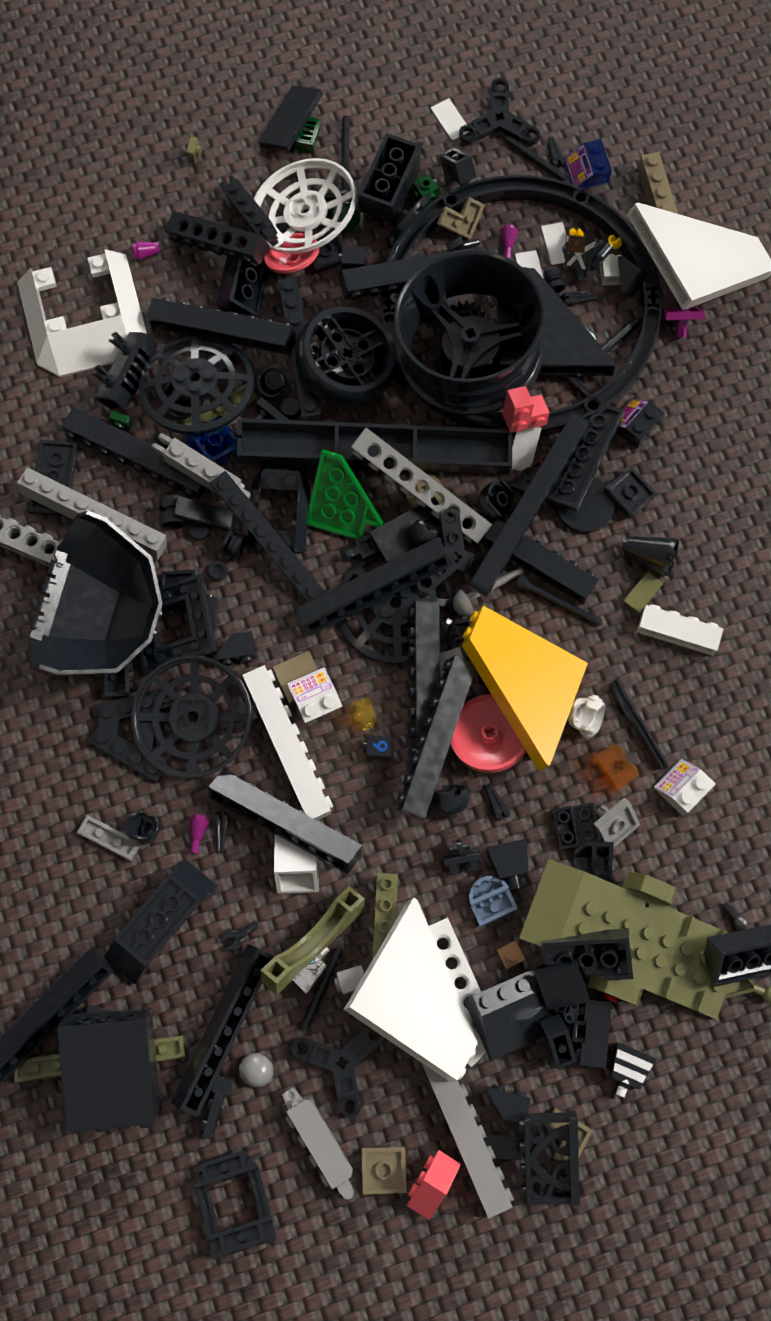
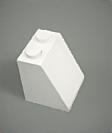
M275 835L274 875L277 894L319 892L318 858Z

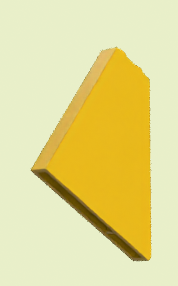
M483 606L478 611L475 610L471 615L469 621L472 623L463 634L465 640L462 647L538 770L542 771L551 764L588 663Z

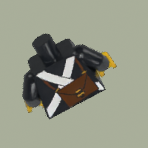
M572 228L569 231L570 235L566 236L562 252L565 265L575 268L573 279L584 281L586 271H596L613 249L621 247L622 241L620 238L616 240V237L611 235L608 238V244L606 243L607 241L584 237V233L580 228L577 231Z

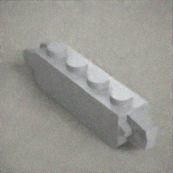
M160 433L158 436L159 440L167 444L168 448L165 449L156 443H153L151 446L154 451L164 457L168 464L217 494L209 483L223 471H226L248 498L251 497V493L243 489L245 485L241 483L242 480L176 438L171 439Z
M294 1087L282 1094L288 1108L287 1114L289 1116L286 1117L287 1122L292 1129L296 1127L300 1134L297 1138L302 1147H308L311 1153L308 1157L314 1167L319 1166L323 1174L320 1177L325 1186L330 1185L332 1189L337 1187L342 1197L348 1200L351 1199L354 1195V1187H352L349 1178L352 1175L353 1168L313 1101L309 1099L304 1100Z

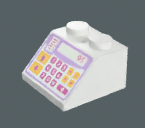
M324 667L287 683L305 723L342 707L337 692Z
M681 759L654 786V789L682 816H685L716 783L701 769Z

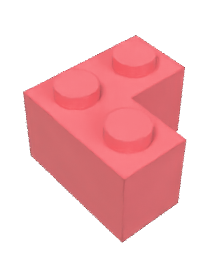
M526 386L507 390L502 415L510 433L547 425L550 412L542 395L531 397Z
M438 1150L434 1157L429 1156L424 1165V1168L427 1169L426 1172H421L416 1181L418 1185L414 1183L408 1193V1196L411 1198L407 1206L430 1220L447 1195L461 1164Z

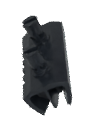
M117 332L112 333L111 336L114 339H109V342L120 349L108 372L100 365L94 367L97 372H92L93 376L103 382L94 399L112 410L119 407L124 411L126 410L139 389V380L144 366L156 353L157 343L151 336L143 332H129L125 339Z

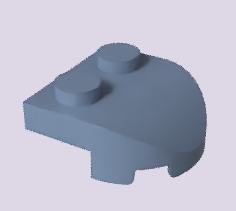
M485 876L478 879L470 890V907L480 927L518 910L509 887L503 880L493 876Z

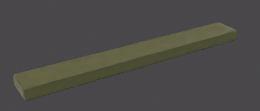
M183 1035L155 1039L157 1061L186 1057ZM60 1054L27 1058L14 1071V1082L62 1076Z

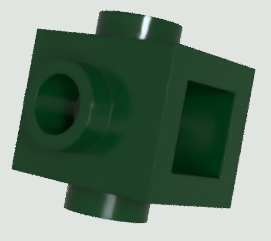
M430 174L424 177L421 176L413 182L412 195L416 201H419L426 193L430 197V201L425 205L426 207L438 198L439 184L435 179H432Z

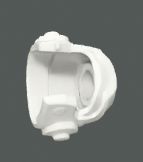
M598 695L578 698L574 700L567 720L572 727L580 731L583 737H593L602 725L605 704Z

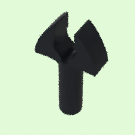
M460 237L450 242V247L446 249L448 252L476 247L480 245V240L477 238L463 242Z
M253 921L237 933L232 932L228 928L222 937L221 943H224L229 938L236 939L226 950L242 949L240 946L241 939L259 928L257 922Z

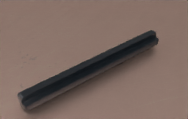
M618 679L612 681L609 684V688L658 770L665 768L668 762Z

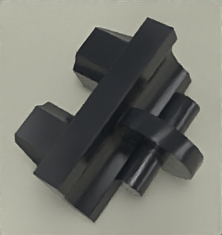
M460 839L456 840V846L449 847L450 853L454 854L442 856L443 864L446 866L450 876L460 873V863L466 862L468 872L479 870V860L481 859L479 850H470V844L462 845Z

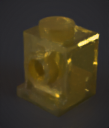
M369 697L350 703L351 711H356L353 712L356 724L360 723L363 731L369 730L374 727V724H377V718Z

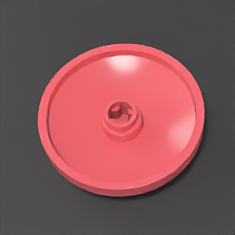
M492 694L477 696L464 703L451 740V746L457 758L467 767L484 773L500 772L518 763L527 751Z

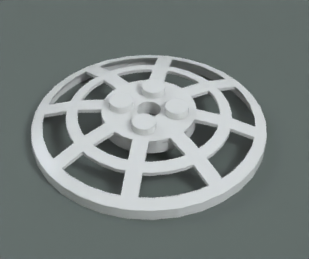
M313 158L296 161L279 169L262 184L254 197L259 206H261L266 195L275 199L270 209L269 219L278 232L276 236L279 243L274 247L269 244V249L278 253L299 254L312 251L327 244L346 227L355 210L357 191L353 179L344 167L327 159ZM309 168L331 170L326 180L318 178L306 179L304 172L305 169ZM297 172L298 182L288 186L280 194L272 189L283 178ZM337 173L347 181L351 189L350 192L341 196L338 188L332 184ZM308 185L322 186L319 192L308 190L307 188ZM300 188V193L294 195L290 200L286 198L291 192ZM330 189L335 194L336 199L326 203L324 196ZM352 198L347 215L342 222H337L342 212L343 203ZM280 203L285 206L284 216L275 217ZM337 206L334 218L332 220L326 218L328 210ZM287 222L290 228L282 234L277 229L276 224ZM320 224L327 226L321 232L312 235V229ZM331 228L335 229L325 238L319 240L316 243H313V240L320 238L321 236L326 234ZM296 231L305 232V238L303 239L290 237ZM284 242L293 244L305 243L304 247L299 248L279 247Z

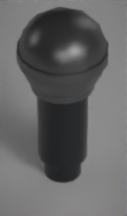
M727 902L722 905L724 911L733 920L736 929L745 930L748 927L749 921L747 918L739 915Z

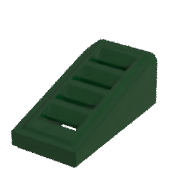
M309 117L296 139V150L314 153L322 119Z

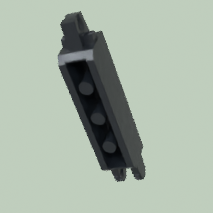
M230 175L228 177L230 181L228 185L223 182L219 183L231 205L252 232L262 235L272 247L279 242L275 237L278 232L272 221L240 181Z

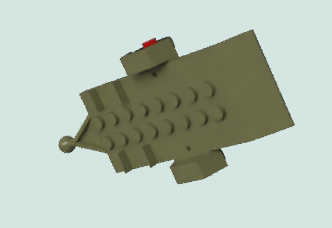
M548 859L519 939L542 948L543 941L603 930L630 928L634 979L608 980L604 979L603 976L592 974L587 987L604 995L605 999L615 1003L617 1001L631 1003L637 1008L642 992L645 990L716 1020L723 1000L754 992L761 995L766 1003H771V986L761 987L753 979L717 987L711 985L703 955L707 937L728 932L697 920L694 916H688L671 909L677 893L676 887L646 874L630 871L627 873L623 887H620L582 870Z

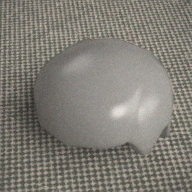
M250 1053L242 1059L239 1065V1075L251 1087H264L271 1081L273 1076L272 1062L260 1053Z

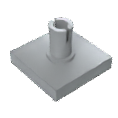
M625 797L610 810L603 805L601 808L604 812L600 808L596 812L600 819L594 823V826L601 840L614 842V847L640 826L630 801Z

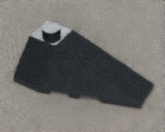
M630 928L603 930L542 942L544 964L556 966L577 961L580 971H583L584 974H595L603 976L604 979L608 980L634 979Z

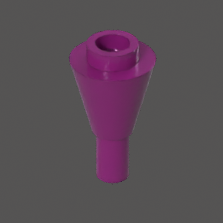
M505 225L500 229L504 256L511 259V250L515 243L518 229L513 225Z
M194 814L193 818H189L192 839L190 852H199L200 840L209 823V820H205V815Z

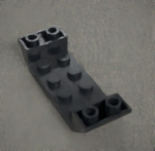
M185 860L165 878L115 937L104 958L136 985L149 970L148 965L202 901L206 902L218 885L188 860Z

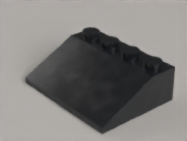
M545 964L464 1000L490 1061L544 1037L539 1021L552 1017L553 1014L552 1009H547L535 977V970L546 968Z

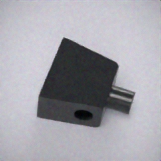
M526 839L487 847L486 851L497 878L500 880L508 879L510 890L522 888L520 876L528 874Z

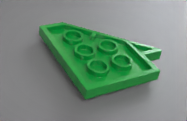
M322 450L309 505L307 525L357 540L363 538L366 523L380 527L384 522L344 457L334 452Z

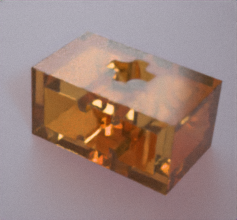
M613 743L597 754L592 761L613 790L618 793L635 781L639 775L637 774V767L632 762L629 763L625 758L626 753L621 746L617 747ZM614 765H621L620 769L615 770L613 768Z

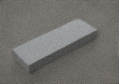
M86 815L77 831L83 837L131 862L140 847L139 844L131 841L127 835L89 815Z

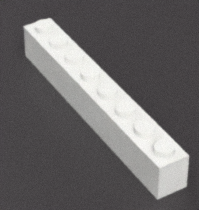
M264 665L243 674L246 685L303 811L307 816L318 820L332 814L330 810L333 807L329 796L324 797L322 792L325 789L320 777L316 779L314 775L316 767L312 759L308 760L305 755L308 750L304 741L299 742L297 735L300 732L296 723L291 724L289 717L292 716L288 706H283L280 700L284 698L280 688H275L273 685L275 677L271 669L267 671Z

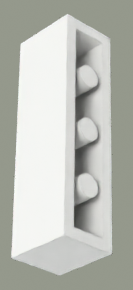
M646 605L644 607L637 628V633L712 656L718 650L723 628H720L715 623L700 622L696 617L689 616L687 618L681 616L676 611L661 610L657 605Z

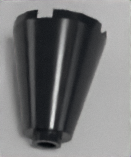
M629 536L628 540L625 539L623 541L622 551H624L625 556L663 576H669L675 563L673 561L674 557L678 552L679 539L672 537Z

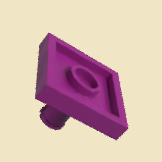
M681 307L662 308L661 317L665 320H676L675 337H687V320L705 319V311L698 307H691L682 310Z

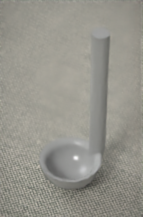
M519 567L499 577L492 590L519 577L520 574H524L523 569ZM460 590L453 599L454 610L462 617H471L474 610L470 601L481 595L475 591L465 594Z

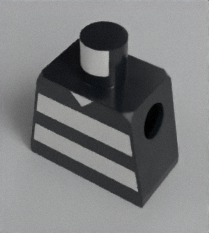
M616 1042L609 1071V1077L618 1081L613 1093L626 1098L629 1087L640 1090L657 1059Z

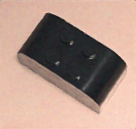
M389 133L385 134L358 192L359 212L392 224L397 222L413 188V182H415L421 161L420 144Z

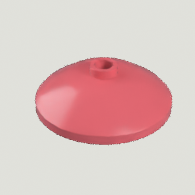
M294 233L290 238L303 239L305 238V233ZM284 242L279 247L299 248L304 247L305 243L293 244ZM268 248L264 260L267 267L276 273H296L312 264L319 253V248L299 254L278 253Z

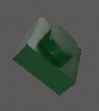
M111 411L109 419L112 425L120 430L126 429L130 431L133 425L130 416Z

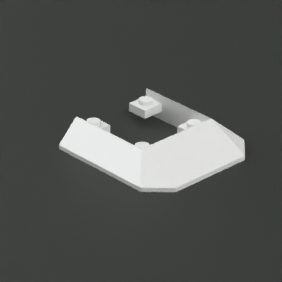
M105 250V254L88 258L93 278L111 273L118 302L100 307L103 320L68 329L63 316L46 320L39 291L57 287L51 267L32 271L30 268L17 281L38 366L58 377H64L92 370L97 365L102 367L111 365L120 350L109 342V339H114L111 336L112 333L117 332L124 339L129 332H143L147 334L126 254Z

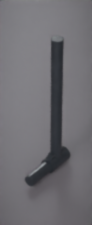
M345 115L342 118V167L349 173L350 117ZM343 177L341 188L338 189L341 196L351 191ZM327 192L324 199L335 200L336 196L333 192Z
M634 318L607 342L603 349L608 353L640 324L639 320ZM561 376L584 397L588 398L593 395L582 384L581 376Z

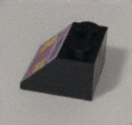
M631 398L622 408L625 415L616 433L638 449L661 423L665 412L650 401Z

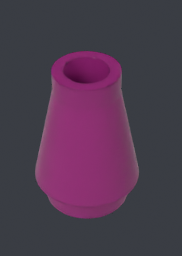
M136 241L134 244H131L134 259L141 260L160 253L158 242Z

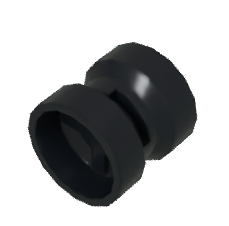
M553 268L544 272L543 279L556 294L566 288L564 281L561 280L562 274L560 269Z

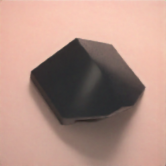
M585 840L574 851L573 863L576 869L611 882L614 842Z

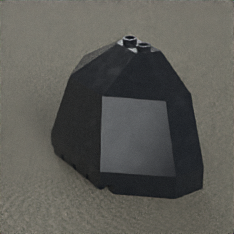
M87 510L76 515L55 550L54 557L56 560H51L47 571L48 574L53 575V578L46 576L41 591L47 594V597L40 595L35 610L42 614L41 616L34 614L30 626L33 630L30 631L28 637L29 666L31 670L46 675L118 673L154 639L157 633V628L155 627L162 615L161 607L163 602L152 556L106 517Z

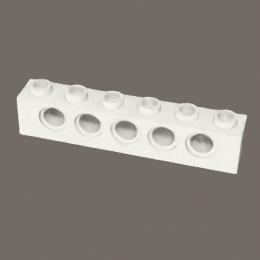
M446 918L430 925L429 929L436 945L437 941L441 938L446 939L449 943L448 948L445 950L438 948L444 964L448 958H454L457 961V968L451 970L446 967L454 987L456 978L462 977L466 981L464 989H457L455 987V990L478 1041L476 1045L478 1048L483 1046L477 1030L472 1025V1018L468 1009L464 1007L463 1001L466 997L480 993L481 990L449 919Z

